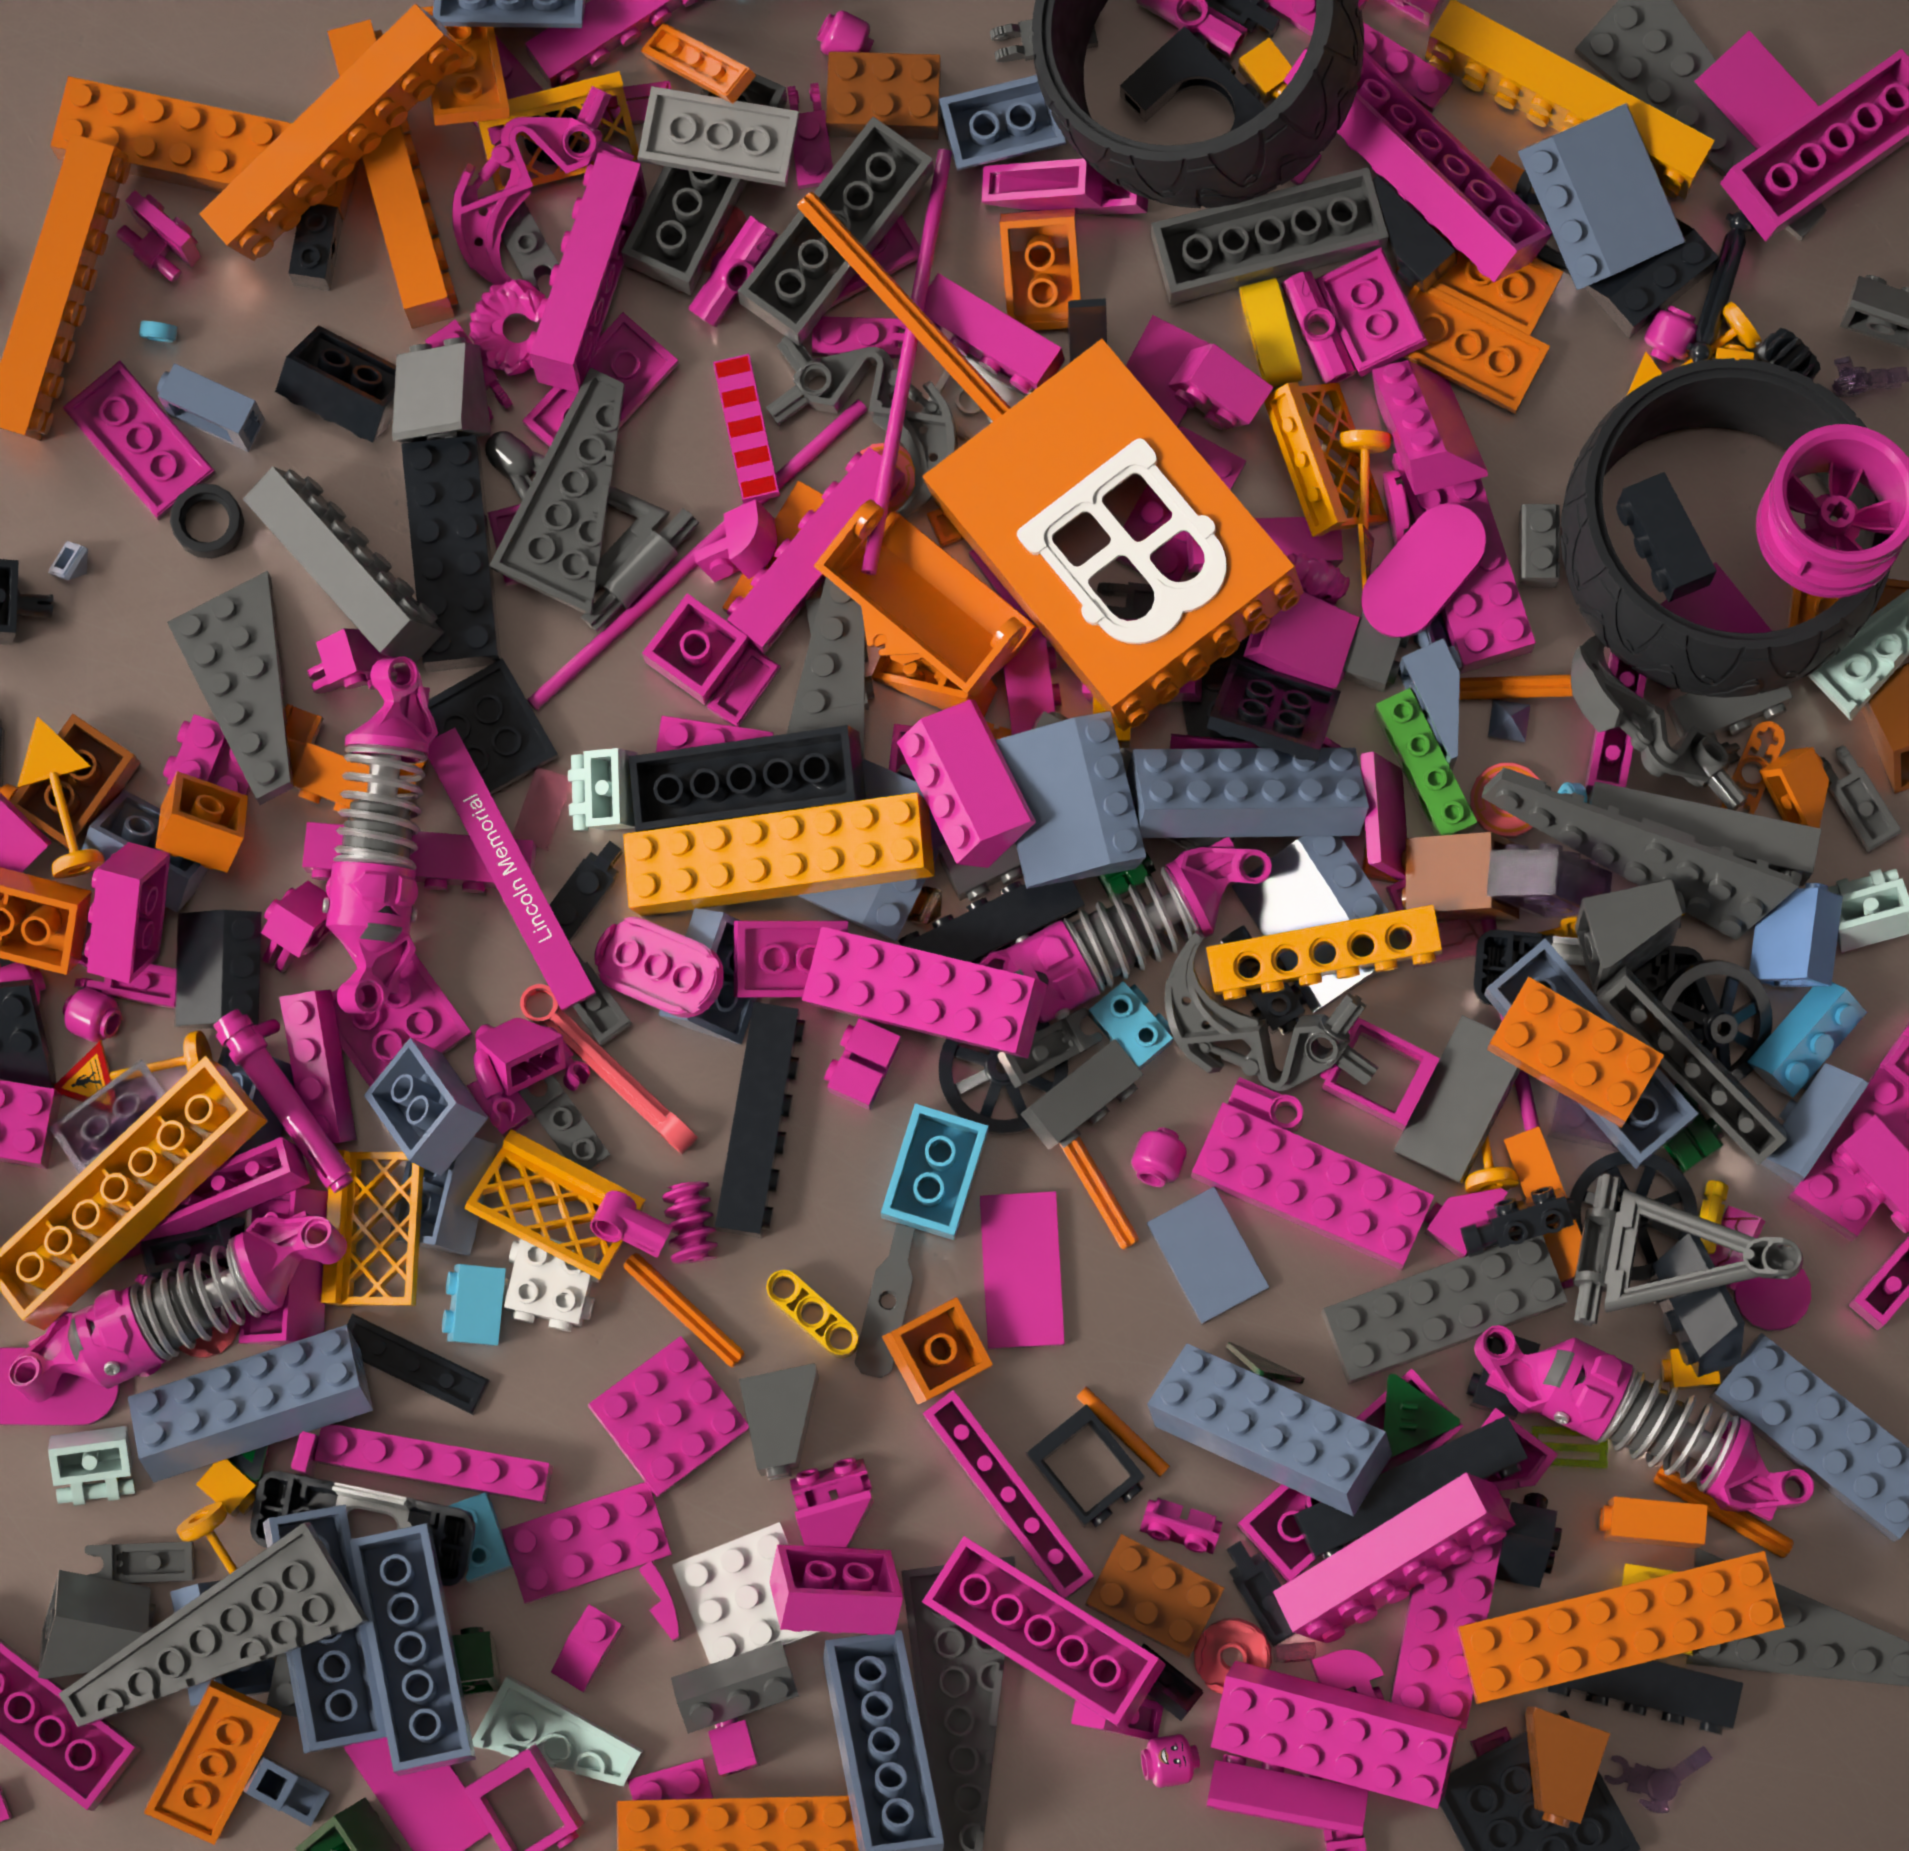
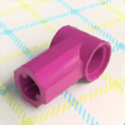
M1239 1077L1231 1093L1228 1105L1292 1133L1299 1130L1303 1122V1108L1297 1098L1291 1095L1279 1094ZM1289 1106L1296 1111L1297 1117L1291 1123H1281L1275 1117V1113L1279 1108Z
M620 1191L607 1192L591 1221L590 1228L592 1232L600 1239L608 1242L623 1240L658 1258L673 1227L636 1209L635 1201L627 1194Z

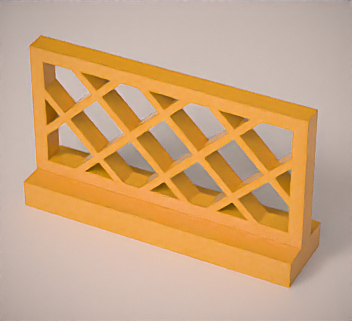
M620 71L508 99L509 118L477 121L487 160L492 157L491 153L495 147L491 143L488 128L498 125L505 126L508 121L517 117H533L537 115L549 117L545 113L559 110L556 117H561L564 110L572 106L581 110V104H584L592 86L612 96L616 95L620 112L613 124L604 118L601 119L600 122L610 127L603 141L608 142L613 131H617L627 137L631 150L630 154L634 155L633 160H637L639 148L623 90ZM621 118L624 123L625 131L617 127ZM582 131L571 134L574 136L569 145L571 150L578 139L587 145L589 144V140L581 136ZM518 132L515 140L521 135L536 144L525 132ZM539 146L528 165L525 164L528 173L530 171L538 176L531 179L533 186L583 174L588 166L586 165L567 174L564 171H560L561 168L557 166L554 173L543 175L532 168L542 150ZM502 165L492 175L496 191L505 188L502 185L499 174Z
M1298 382L1286 383L1271 392L1264 401L1312 537L1323 536L1333 530L1358 528L1360 511V454L1343 450L1340 447L1339 440L1335 437L1337 430L1341 433L1356 430L1339 383L1299 386ZM1324 395H1329L1334 408L1333 411L1322 402ZM1305 402L1310 406L1309 412H1308V409H1307V407H1306ZM1318 414L1329 422L1327 430L1316 421ZM1318 437L1323 441L1322 446L1320 445ZM1330 449H1333L1342 457L1340 464L1328 455ZM1349 464L1356 469L1359 477L1358 480L1347 472ZM1370 470L1369 507L1372 515L1369 514V526L1382 525L1389 520ZM1330 472H1332L1335 475L1334 481ZM1343 483L1354 491L1352 499L1341 490ZM1343 507H1345L1348 510L1347 516L1344 512Z
M510 1129L503 1141L502 1148L468 1199L465 1209L600 1280L624 1241L612 1242L608 1248L607 1243L610 1242L602 1240L597 1236L578 1240L573 1225L591 1222L605 1194L609 1191H620L627 1194L635 1201L636 1209L640 1211L643 1210L646 1199ZM504 1162L517 1169L521 1178L502 1182L498 1170ZM544 1183L552 1187L554 1196L536 1199L531 1185ZM524 1187L529 1201L510 1205L505 1190ZM498 1192L503 1206L489 1208L478 1201L482 1195ZM577 1200L586 1206L588 1213L570 1217L565 1203ZM558 1204L563 1219L544 1222L539 1208ZM532 1209L537 1224L523 1226L516 1222L513 1213ZM566 1227L571 1242L558 1244L550 1240L547 1231ZM600 1245L604 1257L598 1265L584 1258L581 1249Z
M338 1150L352 1170L350 1175L353 1181L337 1193H334L331 1188L328 1189L326 1219L344 1236L347 1241V1249L339 1261L323 1265L321 1303L336 1307L416 1306L424 1168L412 1163V1176L402 1185L392 1174V1171L402 1161H409L403 1152H349ZM362 1161H373L381 1170L368 1185L361 1178ZM382 1161L390 1162L387 1165H385ZM387 1177L396 1187L397 1191L383 1204L373 1191ZM369 1197L379 1209L365 1223L358 1215L359 1205ZM404 1197L410 1204V1212L400 1223L389 1210ZM385 1215L395 1229L381 1242L371 1231V1228ZM366 1234L376 1248L362 1261L356 1254V1244ZM402 1235L408 1242L407 1253L397 1261L387 1248ZM383 1254L393 1267L378 1280L368 1267ZM364 1273L374 1286L363 1297H353L354 1281ZM397 1273L405 1280L404 1297H393L385 1288ZM380 1292L384 1297L375 1296Z

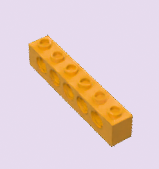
M1434 905L1206 947L1214 993L1216 996L1223 995L1224 1000L1246 997V990L1261 988L1262 993L1281 991L1285 989L1284 983L1299 981L1300 986L1322 983L1321 976L1337 974L1338 979L1359 976V969L1375 967V972L1390 971L1398 968L1397 962L1413 960V965L1432 963L1436 961L1435 955L1443 954ZM1399 930L1407 931L1412 936L1410 946L1403 950H1397L1390 944L1392 934ZM1366 937L1373 941L1374 949L1370 955L1359 957L1353 953L1352 946L1358 938ZM1324 944L1331 945L1336 949L1334 960L1328 964H1321L1314 958L1316 949ZM1286 951L1293 952L1298 956L1297 966L1290 971H1283L1277 967L1279 955ZM1245 959H1256L1260 963V971L1253 978H1245L1239 973L1240 964Z

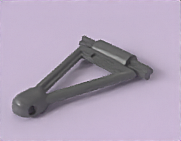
M508 431L496 432L488 438L485 444L486 456L491 465L505 478L510 480L519 497L523 500L532 483L530 477L535 472L537 473L545 456L532 451L522 440ZM613 486L610 487L608 505L633 515L638 519L600 558L595 594L601 587L605 592L593 604L592 617L586 614L581 616L590 628L598 632L621 606L628 609L676 558L678 553L675 549L699 524L689 511L683 508L658 534L655 530L668 517L669 511Z
M1603 1174V1176H1598L1593 1207L1588 1208L1585 1214L1574 1285L1579 1288L1574 1322L1583 1323L1585 1326L1597 1324L1602 1292L1605 1291L1604 1309L1608 1313L1757 1277L1789 1279L1796 1276L1802 1269L1803 1254L1800 1248L1789 1239L1780 1237L1754 1238L1627 1189L1623 1191L1620 1212H1616L1621 1178L1612 1177L1611 1174ZM1641 1215L1743 1254L1744 1261L1630 1287Z

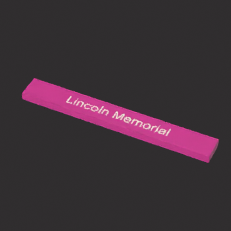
M456 728L437 736L429 745L427 756L562 1012L596 994Z

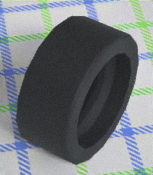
M202 483L189 487L177 497L171 508L170 524L174 536L185 551L196 557L212 559L225 555L236 547L243 535L244 518L241 507L229 491L218 485ZM214 500L222 504L228 512V528L224 535L215 541L200 542L192 538L187 532L185 525L186 514L199 501Z

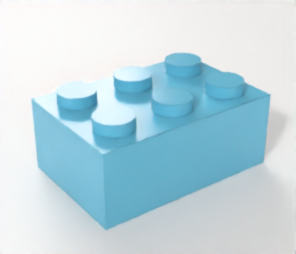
M914 1104L881 1210L882 1219L955 1241L988 1136V1126Z

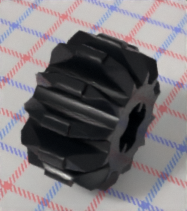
M1779 328L1776 332L1771 333L1757 350L1758 357L1762 362L1788 368L1790 371H1796L1812 380L1821 370L1820 363L1817 361V357L1810 351V348L1801 339L1796 337L1793 332L1784 328Z

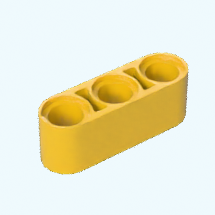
M1273 278L1240 286L1241 303L1261 378L1273 387L1302 381L1301 366L1277 279Z
M779 1270L770 1275L766 1285L768 1296L773 1304L832 1356L844 1359L856 1352L859 1338L856 1329L850 1322L793 1272ZM788 1279L795 1284V1291L789 1298H779L774 1294V1286L779 1280ZM808 1305H818L823 1309L824 1314L821 1321L816 1324H808L802 1319V1312ZM838 1330L848 1331L852 1335V1343L843 1350L834 1348L830 1342L833 1333Z

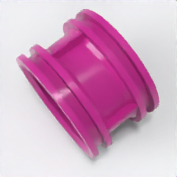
M1850 424L1820 427L1797 439L1788 448L1779 462L1773 478L1761 499L1756 516L1758 544L1765 560L1773 571L1792 587L1810 595L1826 598L1856 595L1880 582L1892 568L1909 537V458L1901 448L1889 438L1874 430ZM1828 472L1829 494L1820 495L1817 498L1799 479L1813 473ZM1858 481L1877 497L1878 503L1858 509L1855 503L1849 500ZM1791 511L1805 514L1804 523L1806 528H1800ZM1832 516H1834V517H1836V518H1838V519H1837V521L1835 522V521L1831 520L1830 518H1831ZM1861 529L1889 534L1887 540L1865 550L1855 541Z

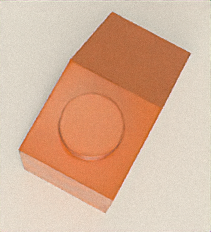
M1814 747L1791 749L1761 769L1759 773L1783 821L1820 828L1829 784V778L1824 770L1823 761L1815 752Z

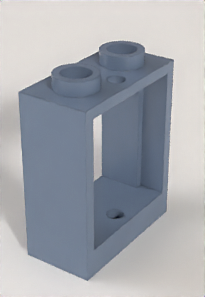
M175 363L171 371H165L157 386L158 398L169 416L249 452L265 420L255 400Z

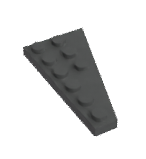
M590 367L489 566L490 569L592 617L625 385Z
M268 571L167 622L259 805L294 788L290 747L287 742L286 711L284 710L282 696L284 691L279 644L276 639L274 621L276 619L275 608L272 603L271 594L272 580Z
M1696 1548L1693 1568L1725 1560ZM1773 1582L1785 1628L1693 1650V1656L1686 1655L1687 1665L1909 1687L1908 1641L1776 1582Z

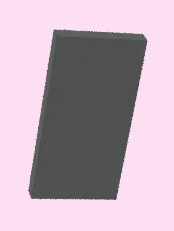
M1461 1016L1394 1152L1458 1183L1464 1184L1521 1070L1487 1050L1496 1030L1468 1017Z

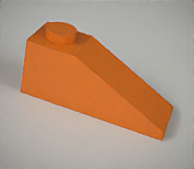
M890 656L880 657L871 676L876 682L942 710L970 699L975 700L983 717H985L998 689L990 679L976 697L965 693L927 660H919L902 665L890 659Z

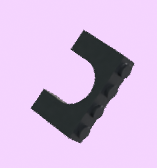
M1185 26L1120 85V97L1145 122L1175 95L1192 88L1209 89L1226 99L1235 117L1230 131L1250 121L1266 109L1260 102L1262 98L1258 91L1249 83L1243 85L1234 76L1236 71L1233 66L1223 57L1217 59L1209 51L1211 47L1207 40L1199 32L1192 34Z

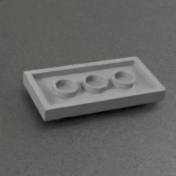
M651 86L638 152V162L786 187L799 120V111L742 101H735L734 104H731L718 97Z

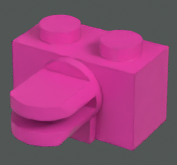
M344 628L316 642L322 663L308 669L307 672L310 679H319L311 684L313 692L317 694L331 692L342 686H345L346 689L368 686L369 690H375L376 688L373 686L370 676L373 665L381 659L393 657L380 653L359 629ZM394 667L391 671L392 677L397 675L396 669Z
M307 880L296 889L291 887L281 900H273L264 914L267 922L261 932L271 939L262 958L265 963L270 965L279 956L274 968L283 973L292 964L296 956L299 958L303 954L307 955L319 945L320 941L330 935L331 930L326 926L327 913L322 911L323 900L328 898L324 890Z

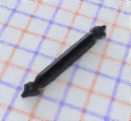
M1741 210L1734 214L1728 213L1726 216L1731 230L1724 237L1697 325V342L1694 344L1689 343L1686 347L1690 351V357L1693 362L1711 361L1716 357L1712 354L1710 345L1717 339L1723 320L1722 310L1728 303L1746 244L1744 233L1747 231L1753 232L1755 229Z

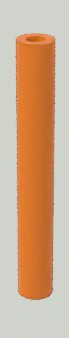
M1087 1386L1077 1395L1076 1398L1082 1404H1087L1097 1418L1159 1477L1168 1470L1170 1465Z

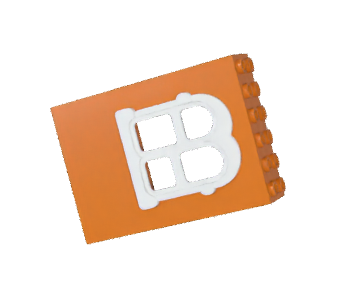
M1100 339L922 476L936 505L1105 711H1111L1112 719L1123 732L1130 726L1134 728L1142 724L1148 718L1149 712L1160 703L1166 704L1178 695L1179 689L1190 680L1196 681L1203 677L1213 662L1220 657L1226 658L1233 654L1243 639L1251 633L1255 635L1264 630L1273 616L1281 610L1287 611L1294 607L1300 600V596L1304 593L1296 568L1103 339ZM1133 474L1141 475L1172 512V518L1141 542H1136L1130 537L1102 502L1104 496ZM1088 512L1093 515L1108 533L1111 541L1083 565L1076 567L1068 561L1054 544L1053 536L1082 513ZM1186 531L1201 546L1204 552L1205 563L1201 572L1195 578L1186 582L1171 581L1160 573L1151 562L1150 557L1153 552L1178 533ZM1119 556H1126L1154 591L1155 601L1152 609L1146 616L1138 620L1126 621L1116 617L1089 586V580Z

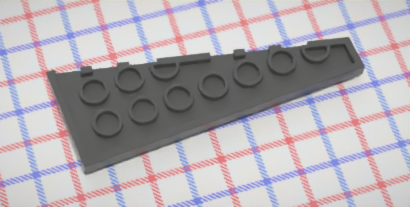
M826 577L787 734L848 725L860 732L862 758L865 759V627L861 605ZM824 696L862 703L823 710L825 706Z
M1505 767L1483 789L1481 798L1638 886L1672 879L1675 892L1681 891L1683 895L1686 913L1735 940L1739 939L1795 891L1800 884L1801 875L1795 871H1792L1790 876L1769 869V862L1757 859L1756 863L1749 862L1733 856L1734 850L1728 847H1708L1700 844L1701 840L1695 839L1694 835L1643 817L1641 822L1621 816L1619 815V808L1609 805L1605 810L1585 803V796L1575 792L1572 794L1557 793L1552 791L1551 787L1546 785V782Z
M304 1522L59 1693V1696L77 1727H83L361 1626L369 1620L312 1524Z
M1015 1556L1000 1558L1015 1568ZM945 1565L902 1570L920 1724L944 1840L943 1851H982L1005 1655L922 1602Z

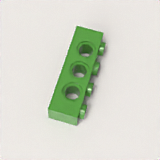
M1411 688L1376 703L1374 715L1434 835L1468 834L1474 831L1477 820Z

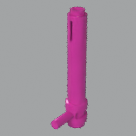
M235 1009L219 1019L213 1025L217 1031L216 1038L222 1046L227 1045L231 1051L229 1056L234 1064L243 1068L327 1189L331 1188L334 1193L348 1186L353 1181L350 1175L352 1170L266 1049L268 1043L264 1038L279 1032V1022L276 1019H269L254 1026L247 1014L243 1015L239 1009Z

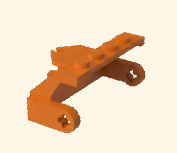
M869 499L857 509L814 564V567L861 605L867 645L871 647L874 645L876 647L885 645V648L878 651L879 655L890 656V659L902 665L919 660H927L965 693L977 697L991 677L1018 654L1038 627L895 510L886 518L876 575L862 573L867 537L880 522L884 514V509L874 500Z

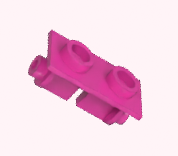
M855 1458L841 1459L835 1462L831 1468L818 1471L816 1468L807 1469L799 1472L796 1478L790 1479L798 1511L830 1502L829 1491L836 1489L840 1499L872 1489L863 1458L859 1460Z
M1157 1498V1501L1149 1499L1140 1532L1147 1533L1151 1538L1158 1541L1169 1540L1182 1544L1193 1552L1214 1553L1223 1522L1216 1520L1217 1516L1191 1508L1188 1519L1184 1520L1180 1518L1183 1509L1182 1505L1161 1498Z

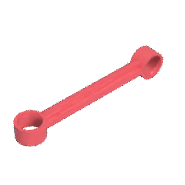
M535 984L523 992L520 999V1007L525 1017L537 1025L552 1027L559 1034L563 1035V1040L567 1046L652 1125L680 1154L683 1155L698 1139L690 1128L658 1101L564 1011L562 1012L549 986ZM539 992L547 993L553 999L551 1012L541 1018L531 1016L526 1008L528 999Z

